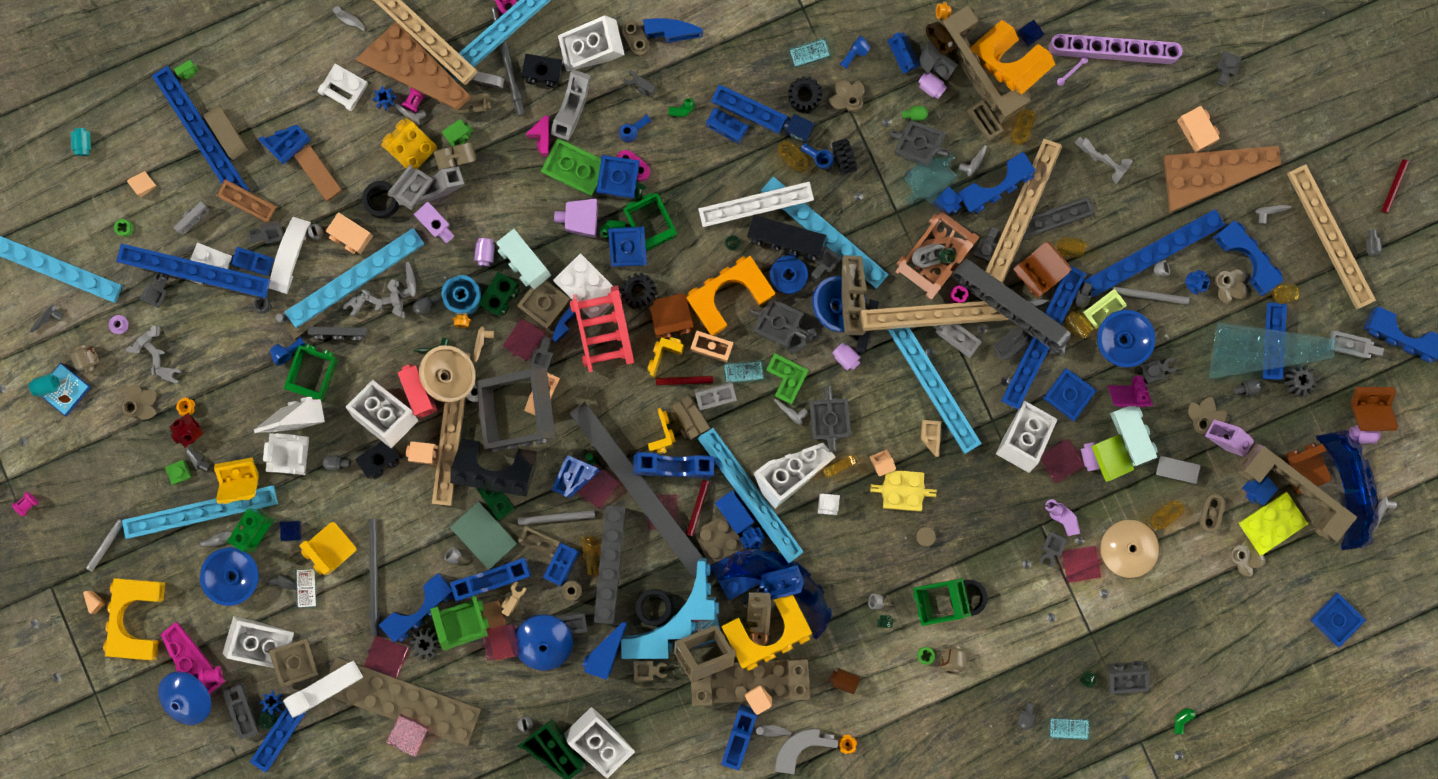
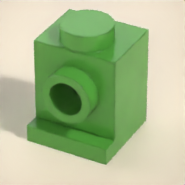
M461 119L442 131L452 147L466 143L471 136L470 133L473 132L468 122L463 123Z

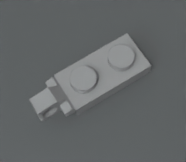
M959 324L933 326L940 337L969 358L981 344L978 338Z
M1334 330L1330 333L1327 350L1363 359H1371V356L1380 357L1384 351V348L1374 346V342L1371 339Z

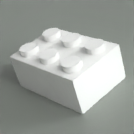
M581 253L553 280L572 301L573 294H577L578 301L608 296V293H611L612 285ZM610 303L581 310L589 318L603 316L614 304L610 305Z
M374 380L346 406V409L357 422L390 448L418 422L410 408Z

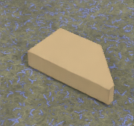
M922 420L920 439L935 457H939L942 421Z

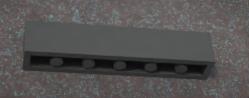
M605 507L594 622L615 623L626 515L625 507Z

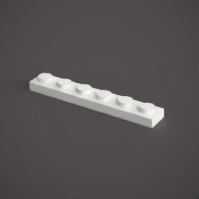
M810 182L698 209L702 226L707 227L814 201Z

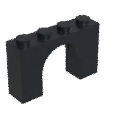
M461 439L451 467L450 483L527 497L536 468V451L518 448L514 463L509 468L501 471H490L482 468L477 463L480 457V441Z

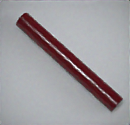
M1402 159L1381 209L1382 213L1388 214L1409 164V161L1406 159Z
M713 376L656 378V386L713 383Z
M702 481L686 532L687 536H694L710 484L709 481Z

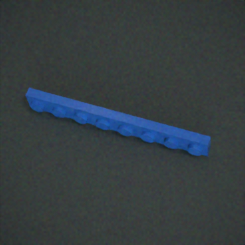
M166 66L152 75L220 182L223 183L226 179L250 191L171 68Z
M1215 209L1087 278L1082 284L1083 286L1085 283L1092 285L1090 291L1093 298L1224 227L1225 224Z
M122 243L116 262L265 299L271 281L270 279Z
M1070 266L1071 271L1061 279L1045 311L1047 316L1060 325L1086 276V273ZM1032 337L1001 399V402L1017 410L1020 408L1049 350V347L1035 337Z

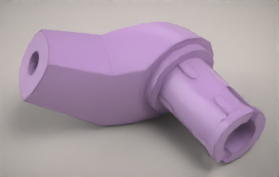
M1054 499L1048 500L1045 504L1047 506L1045 507L1046 510L1050 512L1052 519L1063 524L1067 536L1080 534L1076 515L1064 504L1057 503Z

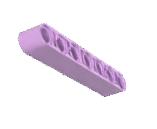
M1069 34L1055 35L1048 46L1049 51L1056 56L1162 64L1175 63L1183 52L1181 45L1175 42ZM1054 42H1061L1063 48H1057L1054 45ZM1073 43H1079L1082 49H1075ZM1097 44L1100 47V51H1095L1092 45ZM1111 46H1117L1119 52L1112 51ZM1130 47H1135L1138 50V54H1133L1130 51ZM1149 49H1155L1157 55L1150 54ZM1168 50H1173L1176 53V57L1170 56Z

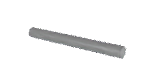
M1112 287V290L1115 289L1121 296L1187 305L1189 303V297Z
M595 510L518 518V525L595 518Z

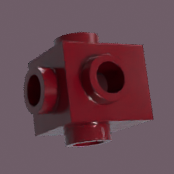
M189 413L175 420L169 426L172 432L170 436L176 444L181 443L185 448L196 442L204 434L200 424Z

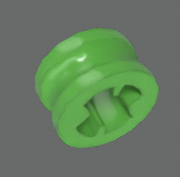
M119 219L114 224V231L120 236L127 237L133 233L134 226L126 219ZM122 224L127 225L125 227L127 228L126 232L120 231Z
M922 647L917 652V659L922 664L928 665L934 661L935 653L929 647ZM924 650H927V653L929 651L931 653L928 661L921 659Z

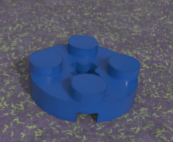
M794 256L780 257L775 261L770 270L771 284L778 292L784 294L799 292L804 288L808 279L806 265ZM787 270H790V273H794L791 280L783 276Z

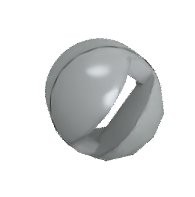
M312 224L308 228V235L312 239L318 240L323 237L324 229L319 224ZM314 227H315L316 232H317V234H318V235H316V236L314 235V232H313V229H312V228H314Z
M1165 260L1156 263L1154 273L1159 277L1169 275L1168 263Z
M451 547L447 551L444 560L451 564H456L459 562L457 559L461 558V553L456 548Z
M871 594L868 601L869 607L876 610L883 608L885 605L883 603L884 597L879 594Z
M524 716L518 721V728L522 732H529L534 726L532 718ZM522 720H526L528 729H524Z

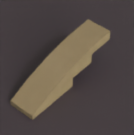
M844 255L842 261V309L845 334L863 335L866 332L863 331L860 316L861 310H866L864 293L867 291L862 256Z

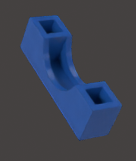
M1024 152L1007 161V176L1000 185L993 188H983L973 183L958 193L970 214L973 212L978 214L985 209L984 205L991 202L993 204L1001 199V194L1006 191L1009 194L1018 188L1017 184L1020 182L1027 183L1034 178L1033 174L1036 173V170Z
M1234 220L1213 238L1224 252L1236 250L1249 257L1253 266V273L1249 282L1260 296H1263L1284 280L1282 273L1269 262L1270 258L1268 255L1259 250L1257 242L1252 237L1249 238L1245 233L1244 226Z
M1379 306L1371 310L1363 328L1368 331V335L1374 338H1383L1391 346H1400L1408 354H1417L1425 362L1432 363L1438 361L1437 333L1431 331L1425 333L1420 338L1407 337L1397 326L1396 314Z
M638 452L634 455L633 475L709 479L714 476V456L671 457L657 453Z
M522 558L451 582L450 586L455 601H460L532 577L527 559Z
M437 573L423 586L425 599L419 611L412 615L393 612L379 624L380 628L393 643L403 642L409 637L408 632L412 628L418 629L424 623L423 619L427 615L432 616L430 609L437 607L442 602L446 604L454 597L450 584L441 573Z

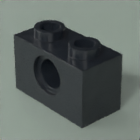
M525 54L521 76L528 84L536 85L537 83H543L546 87L555 88V85L561 86L564 62L562 59ZM541 68L547 69L545 75H539L538 71Z
M381 441L355 460L368 479L374 478L376 480L384 474L383 471L388 467L392 469L399 465V460L403 457L395 445L390 448ZM379 455L384 456V463L382 465H377L376 458Z

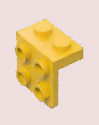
M405 118V120L402 119L396 124V129L392 133H388L383 138L381 146L406 169L409 165H412V168L417 170L437 149V146L411 120Z
M670 337L669 340L661 338L660 342L656 341L653 350L656 355L654 360H650L647 369L652 378L656 376L664 350L683 355L684 345L681 344V340Z
M658 408L666 438L648 443V447L651 453L662 455L667 453L666 449L673 448L672 443L676 441L672 429L668 430L667 424H670L666 411L662 412V409Z
M253 457L215 464L214 470L219 481L216 497L218 504H229L233 501L249 500L255 497L259 474Z
M335 522L329 523L310 541H304L299 545L302 549L301 554L307 560H312L315 564L313 566L320 575L322 573L330 575L357 550L356 546Z

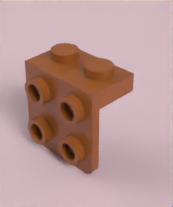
M1045 242L1028 258L1018 264L1014 271L1018 278L1025 282L1029 291L1039 298L1071 271V267L1050 242Z
M684 293L659 298L656 301L653 300L652 306L649 304L657 338L669 339L673 334L686 335L690 334L691 330H694L688 302Z
M1355 387L1350 404L1358 428L1361 431H1396L1398 429V423L1391 407L1396 394L1394 387Z
M1315 442L1304 446L1305 450L1300 452L1298 450L1286 453L1287 457L1282 459L1317 487L1331 481V476L1321 455L1322 452L1326 451L1323 444L1316 445ZM1292 485L1294 492L1296 494H1301V492L1298 490L1300 486L1296 487L1295 485Z

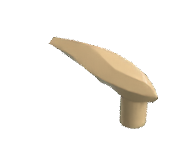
M483 326L478 331L474 349V362H477L481 348L484 345V338H494V331H486Z

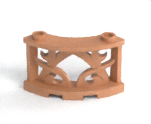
M943 210L939 215L936 213L928 222L931 224L911 252L906 257L903 255L897 262L899 267L895 271L897 274L902 273L926 291V296L931 300L980 238L946 215V212ZM942 221L952 228L949 237H945L947 232L945 227L943 232L937 231V227ZM955 231H956L957 233H959L961 236H963L964 238H966L967 240H964V239H961V238H957V237H953L954 234H955ZM932 232V236H933L934 238L925 241V240L927 239V237L930 235V233ZM933 243L946 244L945 259L949 263L948 266L940 263L926 268L916 266L912 269L908 266L909 263L913 262V254L918 248ZM949 245H952L951 249H954L956 254L950 255L948 253ZM920 268L922 269L921 273L915 271L919 270ZM938 268L940 274L937 275L934 271L930 273V270Z

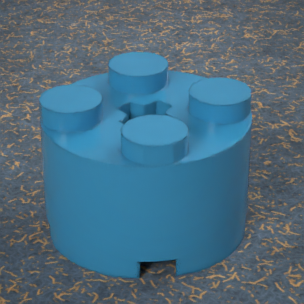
M458 275L447 280L441 292L445 306L456 315L474 314L480 308L479 302L483 296L480 286L472 278L465 275ZM465 293V294H466V297H465V298H462V299H461V298L458 296L459 294Z

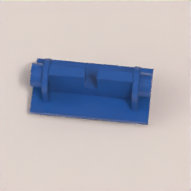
M898 32L893 35V38L887 40L903 74L920 67L905 33L900 34Z

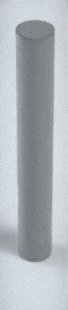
M117 520L86 569L93 572L123 527L122 520Z

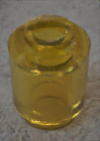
M1063 236L1057 242V251L1062 256H1084L1086 241H1082L1081 238Z
M1293 283L1278 285L1273 290V298L1279 304L1293 302L1299 296V288Z
M1072 311L1065 318L1067 320L1065 325L1077 337L1080 336L1082 339L1094 329L1091 326L1092 323L1080 311L1076 313Z

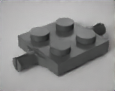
M912 120L903 132L892 129L889 134L890 137L899 139L898 145L894 150L895 155L926 167L930 166L937 154L948 158L951 150L941 147L946 137L945 132Z
M772 298L762 311L753 306L749 310V314L758 317L753 332L785 348L789 346L795 335L807 339L809 332L800 329V324L805 314Z
M828 386V392L827 387H823L825 398L809 402L812 440L828 441L829 452H832V444L833 452H837L836 440L851 437L848 398H832V386Z

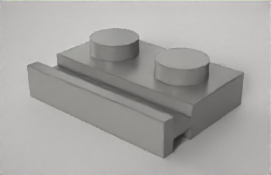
M409 165L388 191V196L394 197L396 201L412 210L433 183V178Z

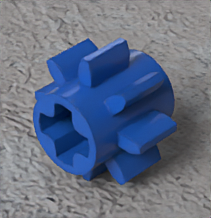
M381 86V90H374L376 97L372 100L375 103L378 102L376 106L378 109L384 107L388 111V107H395L393 100L397 99L394 94L391 95L393 92L391 88L385 90ZM388 97L387 100H382L381 98Z
M1197 269L1196 272H1190L1187 275L1185 283L1190 292L1198 295L1199 291L1203 293L1208 289L1210 279L1208 275H1205L1206 272Z
M753 526L745 528L742 531L743 537L740 538L745 549L750 548L751 550L759 549L763 545L762 540L765 539L760 528L755 529Z
M273 690L269 695L264 693V701L259 702L265 706L262 711L265 713L269 710L271 716L276 711L281 713V705H285L283 701H280L283 697L281 693L275 696ZM272 699H274L276 703L271 707L268 703H271Z

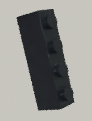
M753 215L747 234L751 244L756 246L768 245L769 249L774 251L786 250L787 254L796 257L798 254L804 255L805 259L816 262V259L822 261L828 242V237L825 234Z

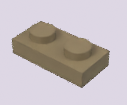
M321 312L297 329L290 320L285 322L284 326L292 337L297 340L308 332V327L317 326L327 317Z

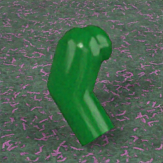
M686 98L680 107L669 106L668 116L686 117L694 110V100Z
M609 220L600 228V235L603 238L609 237V228H624L627 223L625 221Z
M1185 708L1176 714L1174 734H1184V724L1195 718L1196 714L1193 709Z

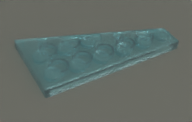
M1217 322L1208 380L1330 360L1334 358L1336 339Z

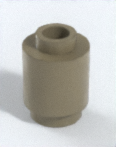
M577 581L566 582L562 587V595L570 601L579 599L583 592L581 584ZM570 587H573L575 589V593L573 595L568 593V589Z

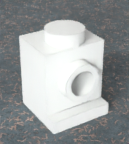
M819 494L818 514L837 515L840 495Z

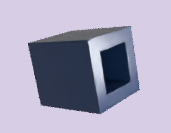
M793 114L792 118L788 117L784 125L786 129L785 135L805 144L814 128V123Z

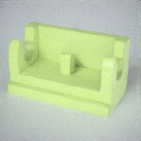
M1113 289L1083 313L1097 329L1107 316L1122 310L1127 305L1117 291Z

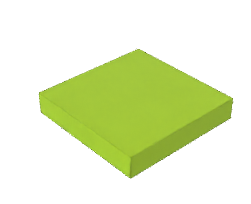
M1120 434L1091 446L1106 482L1134 470Z

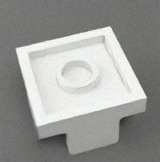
M270 433L269 442H265L263 461L266 462V472L305 475L309 437Z

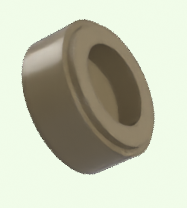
M929 527L920 528L916 533V540L921 546H930L936 539L935 532Z

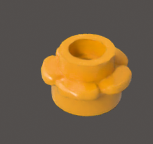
M946 2L938 4L936 7L937 19L945 20L950 17L951 7Z
M457 315L452 319L454 327L469 328L471 319L468 318V315Z
M187 397L182 398L176 405V409L182 416L187 413L192 415L195 411V402Z
M844 735L838 741L840 751L844 754L853 753L857 746L856 739L852 738L851 735Z

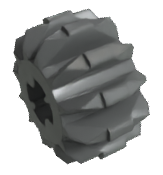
M1300 364L1296 365L1295 369H1289L1290 374H1285L1284 376L1289 380L1284 382V385H1290L1287 391H1294L1295 397L1299 396V394L1302 397H1306L1307 393L1312 394L1314 392L1312 388L1318 386L1313 382L1318 379L1317 376H1312L1315 370L1308 371V365L1303 367ZM1302 377L1301 380L1304 382V384H1301V381L1298 380V378Z
M421 628L419 630L420 635L417 632L413 633L416 640L409 639V642L414 644V646L409 647V650L415 649L413 657L420 654V661H423L425 656L427 661H430L432 658L431 654L434 657L438 656L435 649L441 650L442 647L437 645L439 643V639H435L437 632L431 635V628H428L426 633ZM423 639H425V642L430 643V646H427V650L426 647L421 646V643H424Z

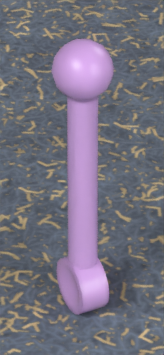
M1082 57L1081 61L1063 78L1057 80V84L1062 86L1069 76L1081 65L1088 62V58Z

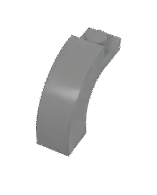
M574 69L571 71L565 98L553 121L551 135L569 141L587 99L590 88L588 86L590 75Z
M459 166L441 169L432 176L433 183L417 204L441 198L462 187L464 182Z
M807 728L795 732L780 747L776 757L775 772L795 774L796 760L803 749L813 745L837 748L838 739L834 738L833 734L827 733L819 736V728Z

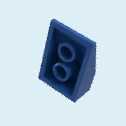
M622 622L590 655H586L582 665L585 667V673L605 680L609 678L628 622Z

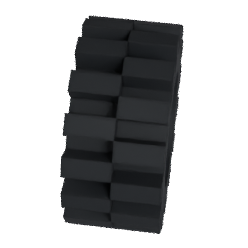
M802 76L801 79L799 77L796 78V81H793L788 89V101L791 103V107H794L796 111L800 110L801 113H805V111L809 113L819 106L822 99V90L817 80H812V77L805 78V76ZM800 89H810L812 98L809 101L800 100L797 95Z
M844 138L832 142L834 157L841 175L857 171L854 153L849 140Z
M634 273L632 278L629 275L627 277L629 280H624V286L621 285V295L626 304L634 310L636 308L642 310V307L647 309L648 304L652 306V301L657 299L655 296L657 295V288L653 280L648 275L644 276L643 273H639V276L637 273ZM644 286L646 288L644 296L636 298L632 295L635 287Z

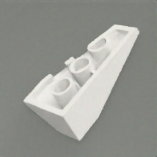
M824 443L803 449L800 452L788 454L783 458L768 461L754 475L763 496L776 509L835 459V456L832 452H829Z

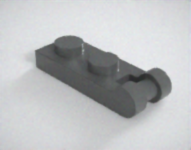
M238 682L233 687L223 688V695L239 740L259 733L260 731L248 701L243 682ZM238 693L239 699L234 700L233 695Z

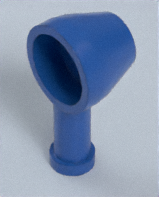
M860 35L844 60L840 62V65L845 69H848L849 64L856 55L864 57L871 48L863 36Z
M647 114L644 115L642 119L633 125L630 123L623 124L618 132L620 139L626 143L633 142L637 138V131L652 122ZM629 128L631 132L629 134H625L624 130Z
M807 143L802 146L801 151L812 156L820 169L829 170L832 167L834 157L829 150L816 151Z
M301 337L287 348L277 344L270 349L272 360L276 366L286 363L291 358L292 353L298 349L299 345L305 346Z

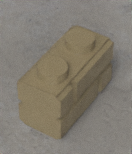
M691 395L671 406L673 411L670 414L675 422L679 421L682 425L680 431L685 439L689 437L691 441L710 430L708 423Z

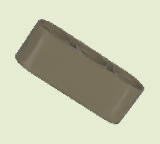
M220 105L203 114L222 147L232 160L249 151Z

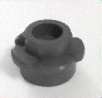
M267 296L266 299L256 297L253 302L254 310L259 314L269 312L272 307L270 298Z

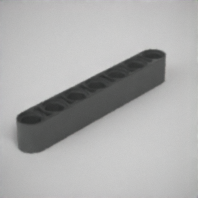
M967 259L962 260L952 273V278L957 283L1051 350L1060 352L1071 338V333L1066 328Z

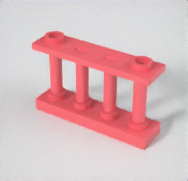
M618 285L611 287V293H608V296L578 301L577 294H573V301H570L572 313L576 312L585 352V355L582 356L584 367L588 366L589 372H593L592 363L617 358L626 359V364L634 363ZM610 303V305L614 304L615 311L612 314L582 320L580 309ZM612 321L614 323L618 322L619 329L616 332L586 338L584 327ZM612 340L622 341L623 348H620L618 351L590 356L588 345Z

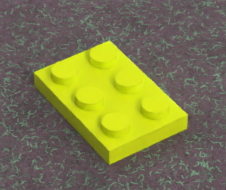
M1283 492L1240 521L1239 525L1258 554L1263 555L1308 525L1288 492Z

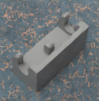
M727 380L728 383L700 391L694 389L699 410L737 401L732 381Z

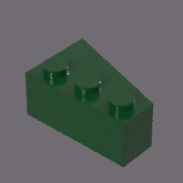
M553 719L549 720L517 745L519 748L530 753L533 758L547 765V768L563 779H572L587 766L579 753L568 745L564 733Z

